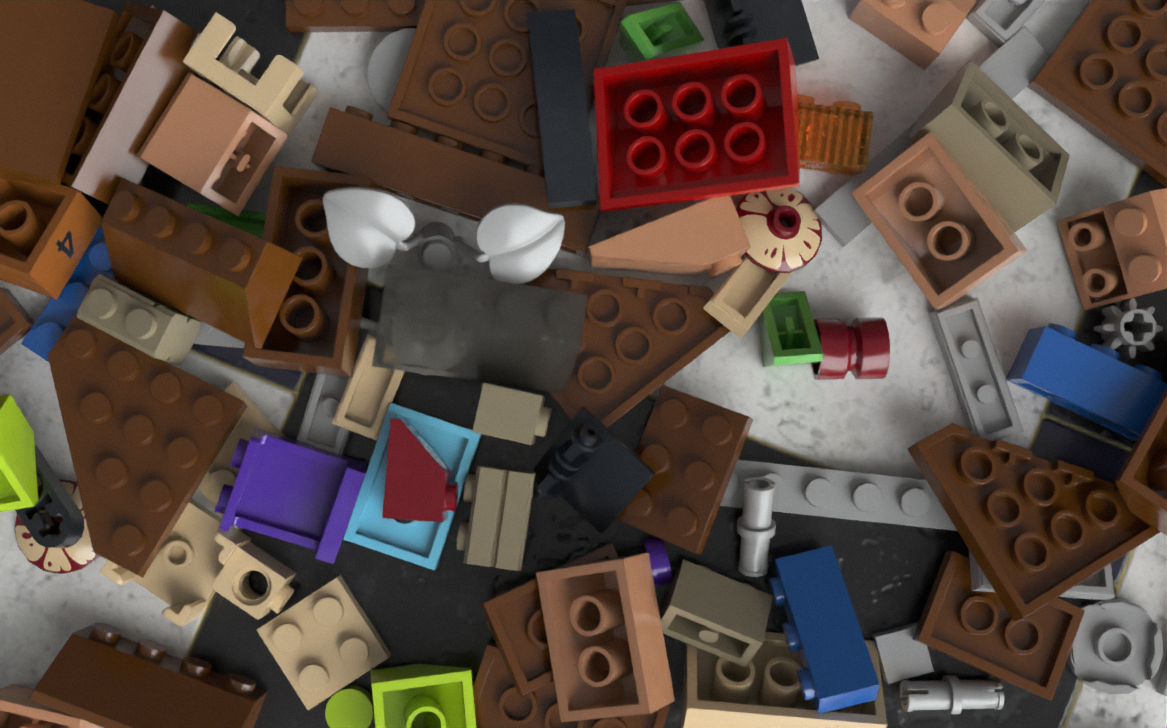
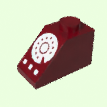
M390 418L382 518L442 523L447 519L448 511H456L458 482H450L451 470L408 419Z

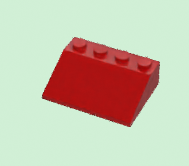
M788 38L593 69L600 207L603 212L800 186L798 95L795 60Z

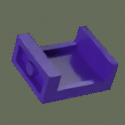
M254 428L250 441L240 438L230 466L240 470L234 486L224 484L214 511L224 514L219 529L229 532L231 526H237L316 550L315 559L334 564L366 475V463Z

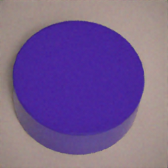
M653 537L643 540L644 551L649 553L654 586L670 584L673 578L663 539Z

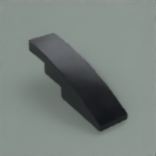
M575 9L527 13L538 116V133L548 209L596 205L597 198L591 137Z

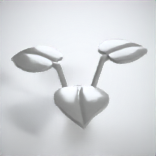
M364 187L334 189L325 192L323 196L330 241L338 255L353 266L361 268L381 267L391 261L396 248L405 252L418 245L419 261L425 268L430 270L429 304L418 301H409L402 304L393 318L391 333L394 347L401 360L409 368L422 375H434L456 363L466 354L472 342L473 329L467 314L456 305H438L439 271L449 268L454 263L456 250L459 249L477 262L489 261L491 274L498 282L512 285L523 284L537 278L549 267L560 249L564 234L565 221L562 214L548 212L527 204L508 203L492 208L484 214L476 230V240L483 252H479L466 244L461 236L455 237L453 230L442 222L428 223L420 231L414 232L412 238L403 241L413 232L415 217L410 207L399 197L385 191Z

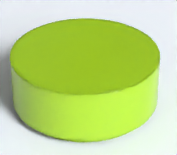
M355 685L345 686L337 691L330 698L326 706L325 717L330 728H368L374 720L372 695L366 689Z

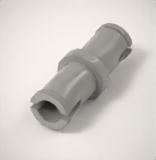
M750 477L744 481L743 514L737 520V533L741 536L738 571L746 576L760 577L768 572L769 543L776 530V523L772 519L775 482L764 477Z
M945 675L941 680H902L900 683V697H908V701L901 702L905 712H911L912 710H944L948 715L960 714L962 709L1000 710L1004 705V692H995V689L1003 688L998 678L959 680L956 675Z

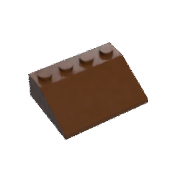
M0 0V178L60 186L119 15L114 10L83 0Z

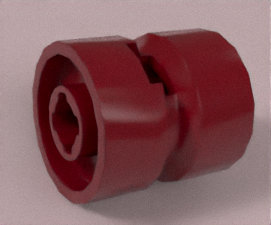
M883 317L855 318L850 326H847L845 321H841L838 318L814 319L823 351V361L811 364L815 380L844 379L848 371H851L855 379H884L886 377L890 360V339L887 323Z

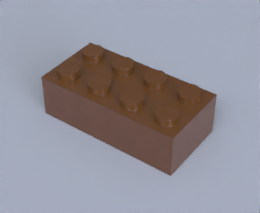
M274 166L262 239L302 257V260L262 348L258 349L244 343L243 358L260 367L353 377L369 268L353 266L342 259L335 251L329 237L323 196L327 191L346 187L377 189L371 177Z

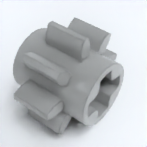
M1135 298L1122 300L1120 309L1113 305L1101 309L1106 318L1101 325L1094 327V331L1101 333L1102 339L1105 341L1103 346L1111 349L1120 348L1119 354L1121 359L1135 358L1136 348L1142 352L1153 351L1155 347L1151 340L1156 332L1163 330V327L1156 325V321L1152 316L1155 308L1152 306L1136 309L1137 303ZM1124 325L1131 326L1132 333L1125 332Z

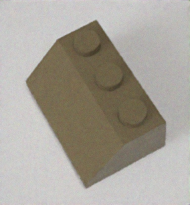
M969 60L919 116L909 140L915 144L926 134L932 132L999 211L1015 233L1056 205L1070 155L972 60Z

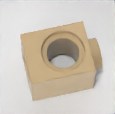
M248 542L237 546L210 588L259 620L271 611L278 614L283 609L295 590L289 584L297 573L253 543ZM252 571H258L266 577L268 587L264 595L258 594L251 589L249 576Z

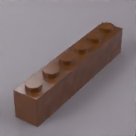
M346 106L345 111L329 108L311 160L321 171L369 176L378 190L477 223L492 208L508 203L527 204L548 212L560 213L564 217L565 227L559 250L583 258L586 257L601 212L600 196L596 195V205L548 209L544 173L541 168L526 165L524 171L507 166V159L496 153L481 150L479 156L462 151L463 145L444 136L436 135L435 140L431 141L417 136L418 130L410 125L391 121L390 126H386L372 121L373 115L369 112L353 106Z

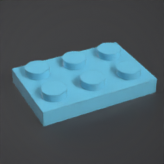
M390 403L343 540L435 570L455 515L454 511H448V517L442 523L382 518L390 418L408 419L451 470L450 482H458L457 506L482 434L398 404Z

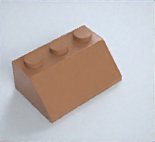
M649 553L600 560L536 573L561 722L650 714L675 701Z

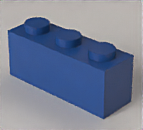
M1049 323L1048 326L1029 329L1006 380L1120 435L1137 441L1167 387V383L1162 381L1164 375L1153 368L1140 364H1135L1134 367H1131L1119 361L1120 354L1106 346L1092 344L1089 347L1076 341L1075 337L1077 334L1064 326Z
M832 545L775 559V577L768 579L775 606L784 605L789 621L782 623L790 653L798 651L803 669L797 670V676L804 699L813 698L817 714L876 700L880 683Z

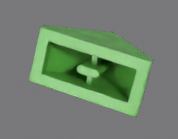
M680 2L628 15L621 21L619 43L632 63L685 55L705 40Z
M805 291L776 293L759 315L763 367L802 365L823 361L822 347Z

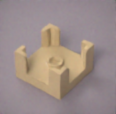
M216 12L183 62L206 83L248 107L288 134L289 138L319 94V91L310 83L300 80L303 71L299 66L282 55L275 56L260 80L250 74V71L259 60L260 53L238 36L233 39L220 60L217 61L216 58L235 32L236 26Z
M191 498L143 578L109 560L106 561L99 572L118 585L135 581L170 605L161 614L181 627L200 616L216 592L210 586L237 546L250 542L251 538L233 526L230 527L229 532L219 529L222 519Z

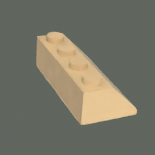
M765 632L763 644L746 667L685 643L681 688V728H886L887 718L877 646L874 641L865 640L880 683L876 700L817 714L813 698L805 700L797 676V670L803 669L798 651L790 653L784 633Z

